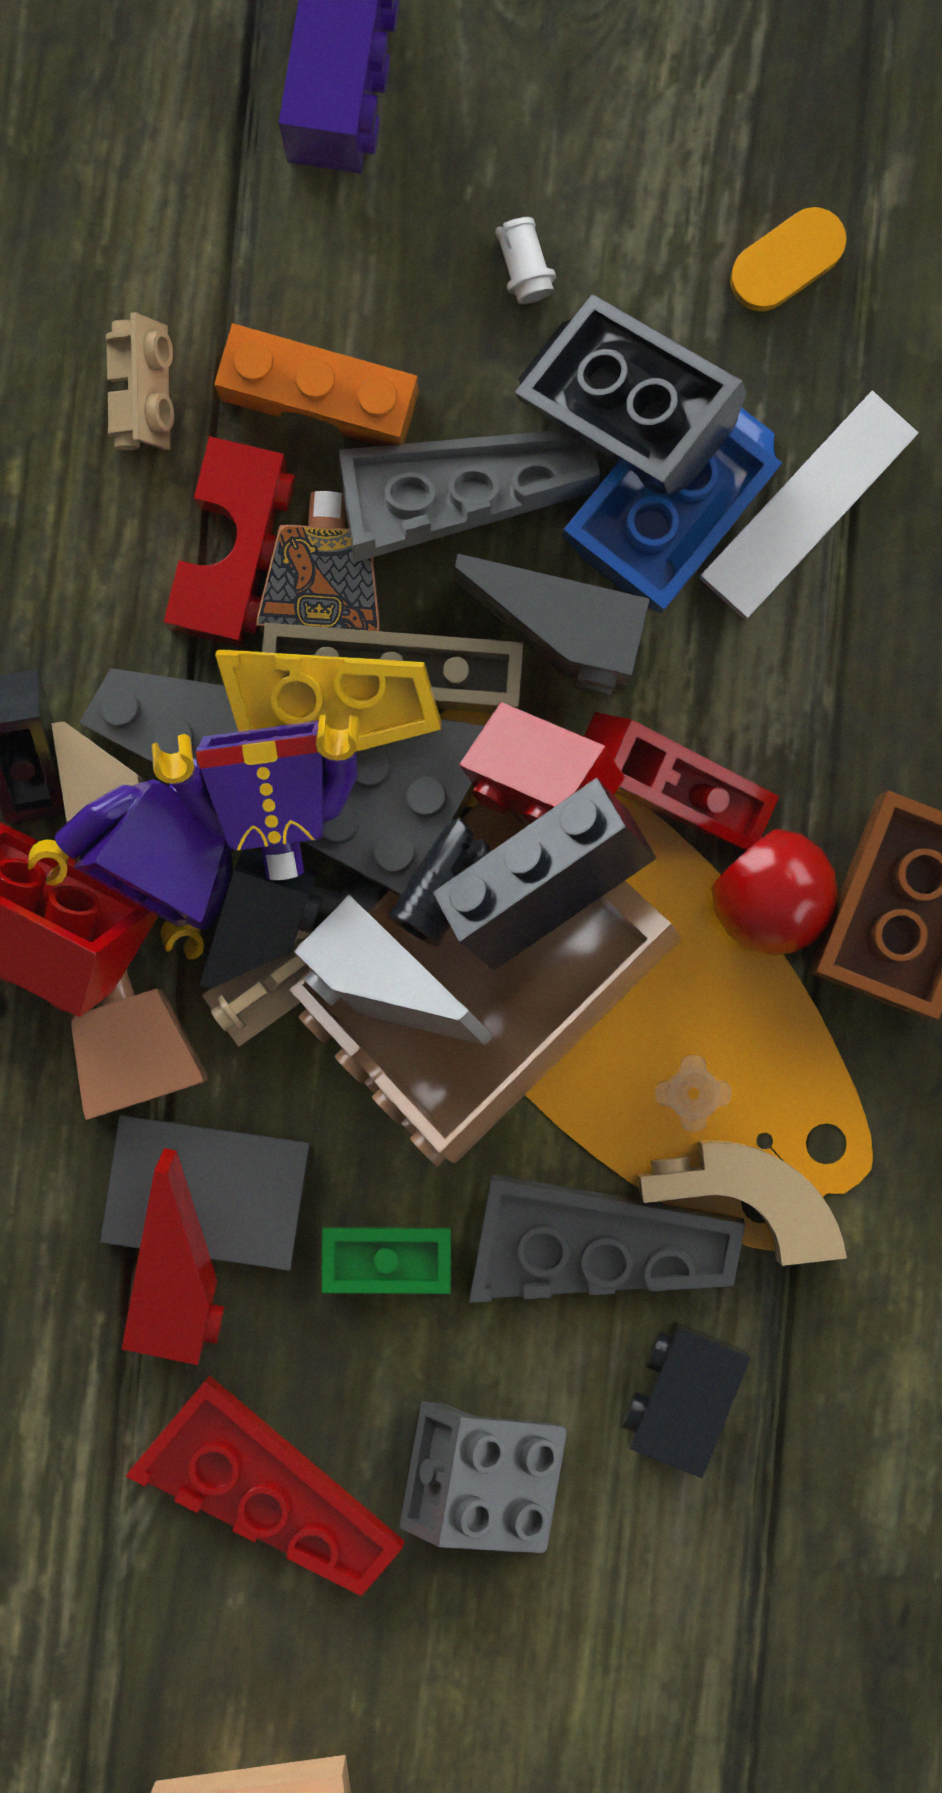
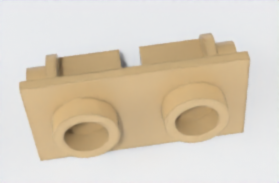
M137 312L130 313V320L113 321L112 332L106 334L107 380L112 382L128 380V390L108 392V436L114 438V448L118 450L139 449L140 442L162 450H170V429L174 423V408L169 397V366L173 359V347L168 335V326Z
M299 930L291 952L211 988L202 995L211 1007V1013L224 1031H228L238 1047L301 1003L289 989L310 969L294 952L310 933Z

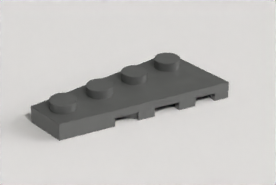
M566 430L339 450V470L354 563L592 494L600 485V470L595 448Z
M492 1174L469 1303L492 1301V1298L524 1296V1299L551 1298V1294L589 1292V1295L615 1294V1290L649 1288L650 1291L734 1286L745 1221L744 1218L655 1202L643 1203L642 1200Z

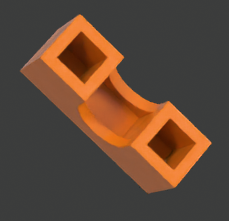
M234 323L231 325L214 383L218 395L223 402L279 418L282 417L283 412L310 416L337 427L343 436L378 446L405 443L419 394L417 375Z

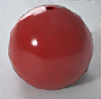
M778 828L765 835L723 872L711 887L714 912L727 934L746 949L771 956L796 953L817 940L832 922L839 897L835 870L822 848L801 833Z

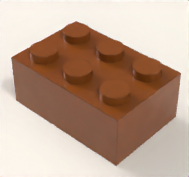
M889 790L877 796L840 890L833 920L824 931L808 973L926 1020H939L942 1013V811Z

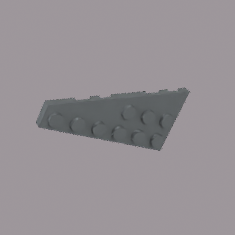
M110 668L79 722L86 730L152 765L151 745L157 742L160 750L165 753L179 752L178 736L187 734L191 738L193 758L197 760L196 749L203 736L238 732L225 686ZM441 719V730L357 751L358 777L341 815L332 821L326 822L322 838L300 843L400 896L405 891L412 876L415 875L433 843L439 837L440 832H442L449 821L457 820L472 795L475 787L459 764L484 726Z

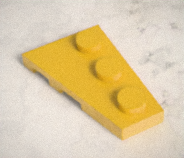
M217 650L215 654L238 732L318 721L320 715H327L326 723L330 728L345 730L349 728V718L352 715L357 716L359 719L357 752L441 730L442 723L425 662Z

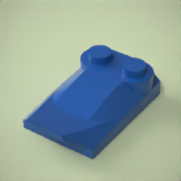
M741 407L734 429L698 476L685 489L673 494H658L649 491L641 483L638 475L617 463L564 528L562 536L584 561L618 588L628 594L649 598L648 607L662 614L781 466L782 462L775 457L774 453L775 433Z

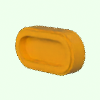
M818 207L806 208L797 212L749 246L737 257L731 272L730 284L735 298L748 309L760 312L770 311L779 307L827 273L838 263L846 246V231L841 220L829 210Z

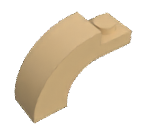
M698 1141L699 1167L690 1168L689 1157L687 1156L664 1158L650 1161L651 1172L638 1174L640 1199L643 1203L722 1195L742 1200L751 1205L766 1222L773 1238L776 1261L782 1266L847 1258L839 1226L822 1195L796 1169L762 1150L730 1141Z

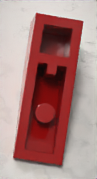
M594 712L584 737L606 746L625 779L616 791V794L745 852L761 839L779 799L778 795L632 719Z
M164 1148L153 1174L122 1350L198 1365L205 1342L217 1344L225 1306L213 1304L218 1280L177 1150Z

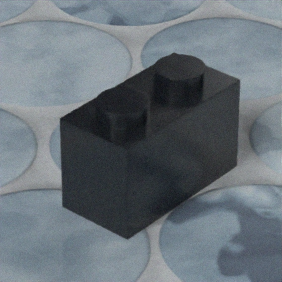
M674 1321L669 1335L659 1331L645 1365V1368L654 1371L646 1393L644 1395L636 1391L634 1392L622 1421L621 1428L630 1431L627 1438L629 1448L703 1479L751 1359L746 1350Z

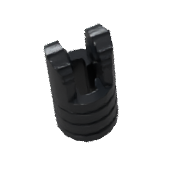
M461 818L449 821L442 832H440L439 837L422 860L415 875L410 879L405 891L402 892L398 902L388 914L389 918L399 927L421 941L435 947L440 945L445 933L451 926L433 892L492 851L482 838L480 840L472 839L475 834Z

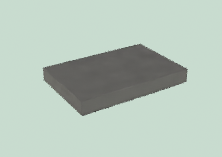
M119 1115L101 1243L140 1248L154 1170L163 1149L168 1148L178 1152L211 1259L291 1270L310 1142Z

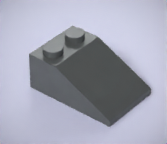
M457 555L455 564L456 586L562 675L575 678L574 688L587 693L608 697L612 696L614 688L626 690L632 676L649 598L471 556Z

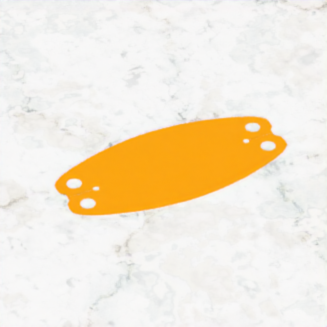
M445 710L439 716L443 720L485 726L493 713ZM615 793L614 796L629 810L657 859L625 881L674 926L682 940L545 1074L525 1096L562 1131L596 1159L638 1188V1174L651 1172L650 1161L687 1156L689 1157L690 1168L699 1167L698 1141L718 1140L748 1145L778 1159L781 1158L811 1182L822 1197L827 1193L845 1194L858 1185L872 1170V1138L857 1090L817 1007L784 954L771 956L748 950L727 934L714 912L711 890L712 885L721 874L678 832L652 810ZM471 795L465 807L473 808L479 801ZM828 1123L835 1125L842 1130L846 1137L845 1153L834 1163H818L807 1152V1136L819 1124ZM768 1133L773 1139L771 1148L761 1149L758 1147L756 1140L759 1134ZM709 1195L660 1201L667 1205L744 1218L745 1228L742 1244L752 1248L775 1251L773 1238L767 1224L753 1222L746 1217L742 1210L741 1200L722 1195Z

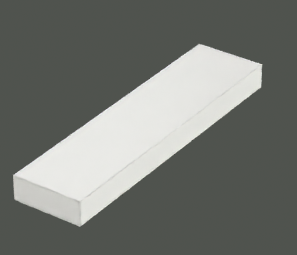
M871 391L701 574L699 579L746 621L914 440L918 432L875 392Z

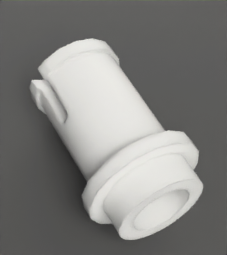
M521 217L505 222L503 224L504 227H497L495 234L497 239H499L511 277V281L507 284L508 292L516 295L520 304L534 303L554 293L552 282L557 277L555 271L546 266L535 230L534 219L531 217Z

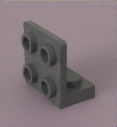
M421 1401L399 1528L437 1547L544 1553L548 1546L567 1435L566 1427L556 1423L478 1417L444 1403Z

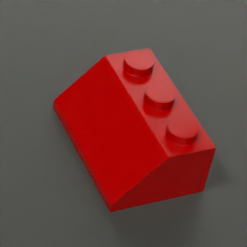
M1 822L0 979L16 984L49 1001L56 1009L70 1012L80 1018L115 990L158 915L76 870L73 867L77 860L71 857L67 860V874L63 882L55 886L47 885V875L59 863L53 858L46 857L37 861L35 867L29 870V852L33 845L39 841Z

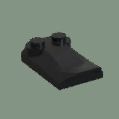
M593 294L572 320L562 322L518 378L521 385L515 391L519 401L638 475L641 483L649 491L658 494L676 493L685 489L694 481L734 429L747 395L742 380Z

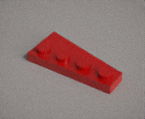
M210 1375L125 1475V1477L143 1486L149 1483L175 1497L174 1502L196 1513L202 1510L234 1526L233 1532L253 1542L259 1539L287 1553V1559L359 1596L366 1592L402 1550L405 1543L399 1535Z

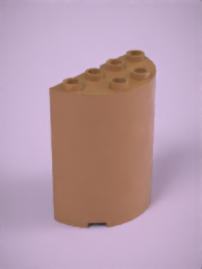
M480 802L462 818L468 825V828L475 834L472 839L480 840L482 838L490 846L491 850H494L530 825L522 814L507 809L505 814H499L485 807ZM624 881L493 971L458 941L451 927L437 947L421 941L399 927L389 918L388 914L396 905L400 896L388 891L368 913L475 1016L494 1037L486 1045H481L358 1014L341 997L331 1006L304 980L312 971L311 968L289 990L306 1008L298 1018L324 1044L332 1037L339 1043L342 1049L334 1057L361 1084L364 1082L374 1093L372 1096L373 1100L397 1124H402L412 1134L410 1140L438 1167L445 1159L456 1164L682 939L674 926L632 886Z

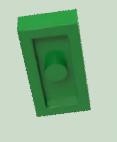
M323 1227L322 1293L450 1294L451 1227Z

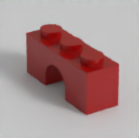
M209 436L194 499L201 510L221 514L232 520L237 528V538L231 553L218 563L197 565L178 560L163 621L170 631L244 648L247 633L258 634L257 615L262 597L256 595L262 571L268 573L277 535H272L277 510L288 511L295 485V475L287 473L288 465L284 454Z

